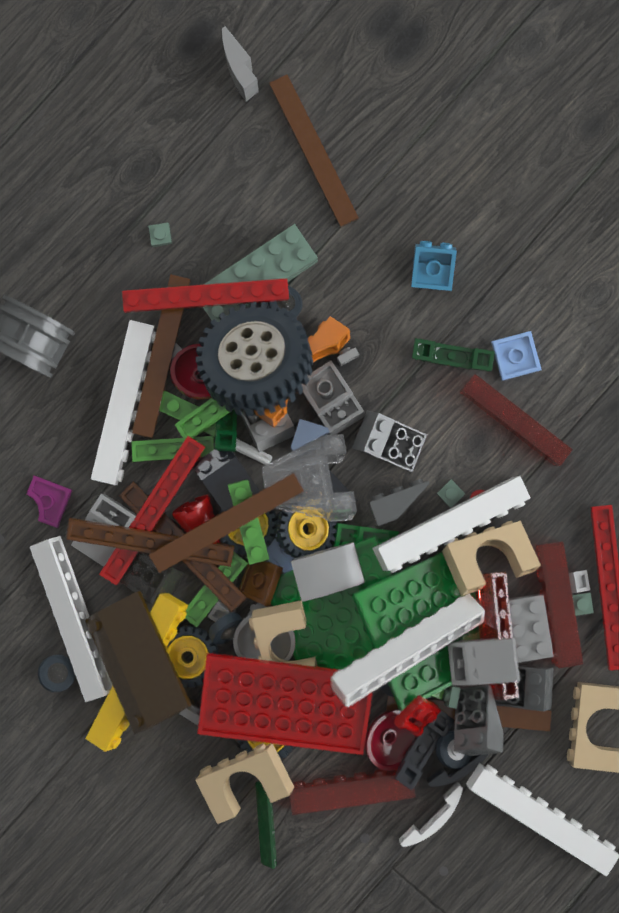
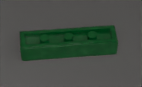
M257 781L255 787L261 864L275 869L277 857L273 802L271 803L262 783Z

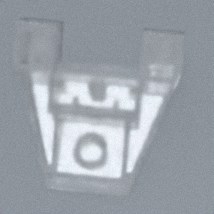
M343 434L321 436L262 467L265 488L294 472L304 489V492L275 507V509L292 513L294 511L304 513L306 516H317L325 518L327 521L352 520L357 512L354 492L333 493L328 465L331 463H342L347 453Z

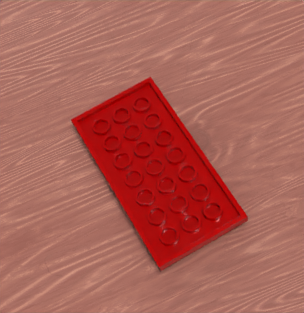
M207 653L198 734L363 755L372 692L346 707L332 689L331 677L339 669Z

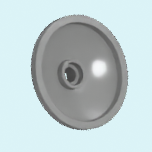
M252 615L243 619L235 630L233 638L234 650L238 657L259 659V656H261L260 650H256L254 644L255 631H251L249 625V618H252ZM293 631L278 634L270 643L274 654L283 660L289 661L295 649V635Z

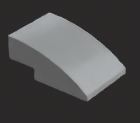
M226 26L222 28V39L228 69L239 93L247 102L259 92L257 78L252 73L251 57Z
M332 361L313 371L311 376L307 375L309 382L307 386L302 384L303 393L323 425L329 429L331 437L365 416L363 408Z
M354 542L293 558L291 561L302 602L365 583Z

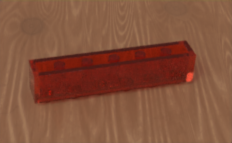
M476 374L469 379L460 391L461 394L555 467L561 466L572 452V448Z
M563 541L537 544L534 551L541 565L539 570H537L538 582L542 583L543 590H540V594L544 596L554 657H550L552 664L555 663V666L558 668L583 665Z
M506 571L481 573L486 584L479 591H476V601L485 610L484 622L479 625L480 639L513 638ZM518 682L485 684L491 685L495 700L519 697Z
M380 769L374 771V774L366 775V772L355 773L354 777L347 778L345 775L334 776L333 780L326 781L325 778H317L312 783L296 781L293 782L294 788L290 794L292 815L416 798L415 789L413 788L410 791L394 779L398 769L389 772Z

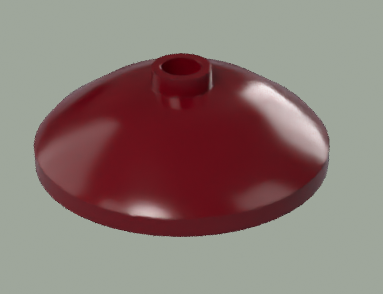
M200 344L187 346L180 350L172 360L170 369L172 382L182 394L188 397L210 399L212 397L203 380L198 379L201 376L197 369L196 357L198 355L196 350L197 347L201 346Z
M399 709L389 710L378 716L371 724L366 735V754L371 763L382 770L391 771L398 769L404 755L416 737L409 730L395 726L394 719L401 712ZM411 717L408 721L414 723L416 719Z

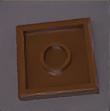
M266 560L251 565L248 562L239 590L247 598L270 607L283 567Z

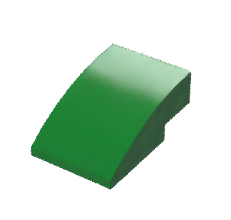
M337 523V525H334V529H337V533L334 534L336 539L331 544L332 547L352 542L356 544L376 535L380 545L399 535V532Z

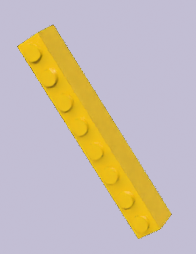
M163 593L159 595L150 614L168 651L167 646L177 634V626L186 617L188 605L169 593ZM113 686L85 738L104 752L118 747L123 731L130 725Z

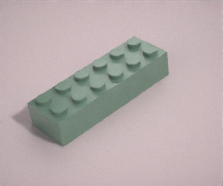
M294 224L204 285L286 278L289 282L317 263L318 257ZM251 303L245 304L246 308L251 307ZM240 304L203 307L211 321L215 319L219 322V315L224 312L226 316L229 315L228 309L234 307L235 311L240 310Z

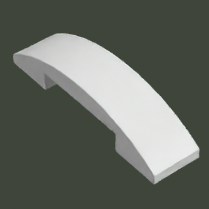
M458 781L443 795L447 803L420 830L413 824L399 838L400 844L403 847L425 840L447 822L456 809L463 788Z

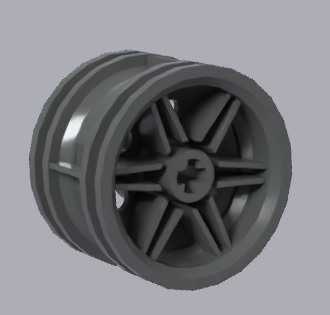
M4 295L2 299L5 300V303L0 305V352L52 378L53 374L49 372L52 367L57 368L70 343L67 338L69 335L74 336L75 332L39 311Z

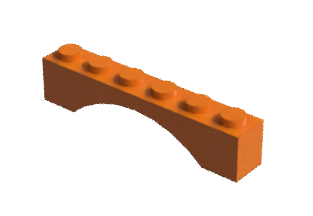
M331 316L326 321H323L319 325L318 331L308 338L313 362L325 356L338 353L349 341L350 329ZM280 405L274 406L276 410L274 413H270L269 409H265V415L259 416L257 411L254 412L255 415L275 428L287 414V406L281 409Z

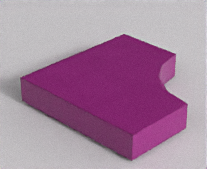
M34 475L26 495L33 498L38 505V521L58 528L73 490Z

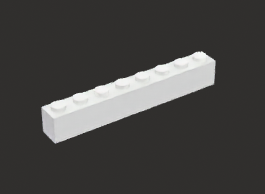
M129 321L92 471V480L118 485V482H122L124 470L121 469L123 462H127L129 450L126 449L128 442H131L134 434L131 429L136 419V408L138 402H140L141 388L147 373L146 367L150 361L151 347L156 336V328L153 325Z
M512 477L372 549L382 570L393 573L402 568L401 564L407 561L413 563L419 560V555L425 552L427 554L438 550V545L442 543L444 545L450 544L460 534L462 536L473 532V527L477 525L479 527L485 526L495 516L497 518L508 514V509L512 507L518 509L524 506V501L530 499V496L521 477Z
M61 536L30 546L32 557L35 560L46 596L49 599L53 615L58 624L85 702L108 695L113 684L86 625L85 620L90 616Z
M470 594L457 598L451 605L441 608L431 617L424 618L420 624L406 629L402 635L390 639L379 649H373L361 660L357 659L351 666L337 671L331 677L333 691L346 707L350 706L484 622L485 610Z
M480 763L478 764L466 783L471 791L606 877L608 876L619 858V854L614 850L616 846L607 840L604 842L598 839L599 835L590 829L586 832L581 828L583 825L572 818L569 821L565 818L566 814L556 807L554 810L547 807L549 803L542 798H533L530 796L532 793L525 787L521 786L519 789L514 786L515 782L506 775L503 778L497 775L498 771L487 764L485 767Z

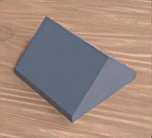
M299 419L291 449L295 452L328 435L330 431L327 427Z

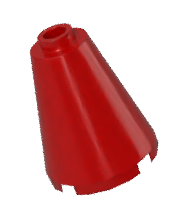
M208 494L194 498L195 501L190 503L188 501L173 511L174 519L186 533L215 517Z

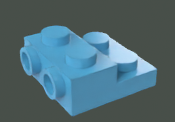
M420 241V244H415L411 287L452 291L457 253L456 248L452 247L453 244L440 243V246H432L430 241Z

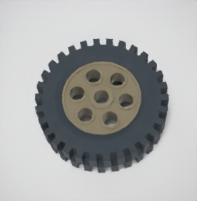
M251 302V308H246L245 303L240 304V310L235 311L234 307L228 309L229 315L226 316L223 312L219 315V322L215 319L210 322L212 330L206 327L203 331L206 338L200 337L199 339L201 347H197L196 350L198 355L196 357L197 369L212 399L216 400L219 406H225L227 411L232 412L234 409L236 414L242 415L245 410L247 416H253L254 411H257L259 416L265 415V409H269L270 413L276 412L274 406L280 405L281 409L287 406L285 400L289 399L292 403L296 400L294 393L301 394L304 391L302 384L307 386L309 382L307 375L311 376L313 355L308 338L301 322L297 321L293 313L289 315L287 309L282 308L280 311L279 306L273 304L270 309L268 302H262L261 307H258L256 302Z

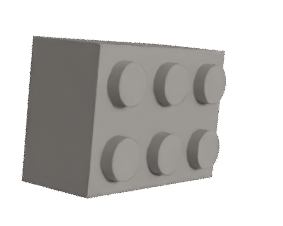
M533 594L499 600L505 639L515 638L517 663L554 657L544 596L542 594Z

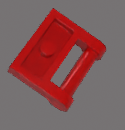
M418 695L395 717L394 724L398 728L409 730L412 735L418 737L423 734V728L437 718L441 710L433 702ZM412 717L416 719V721L412 723L408 721V719Z

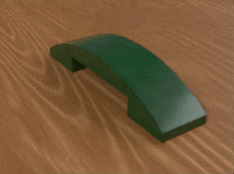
M415 338L412 359L456 368L492 372L495 351L478 348L471 349Z
M234 409L216 422L215 450L236 452L237 414Z

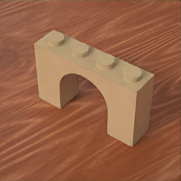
M508 521L496 529L495 527H489L481 534L477 535L474 532L465 536V539L462 540L455 538L454 542L447 544L442 550L461 596L479 591L486 584L476 562V551L482 546H493L501 550L506 555L516 578L532 573L541 566L521 521L515 523Z
M302 601L253 610L252 618H249V625L251 631H255L254 644L256 650H260V660L318 667L316 657L286 661L276 656L270 646L271 641L278 634L306 628V616Z
M578 682L577 687H574L573 698L576 699L575 708L573 707L571 711V719L574 720L573 728H570L569 740L572 743L571 749H568L567 761H570L569 764L573 768L619 773V748L596 746L589 741L586 734L587 721L594 712L605 708L619 710V686Z
M272 743L268 745L260 744L251 752L243 751L232 760L226 758L215 767L210 765L200 770V775L195 781L217 824L236 817L241 809L230 787V775L243 771L256 776L262 783L271 803L291 794L294 785Z

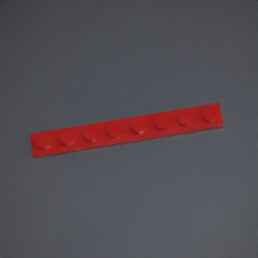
M287 278L122 291L123 310L125 313L289 300Z
M187 436L129 528L146 531L154 529L206 446ZM116 548L99 575L118 585L138 554V551Z
M612 505L590 507L608 670H619V561Z

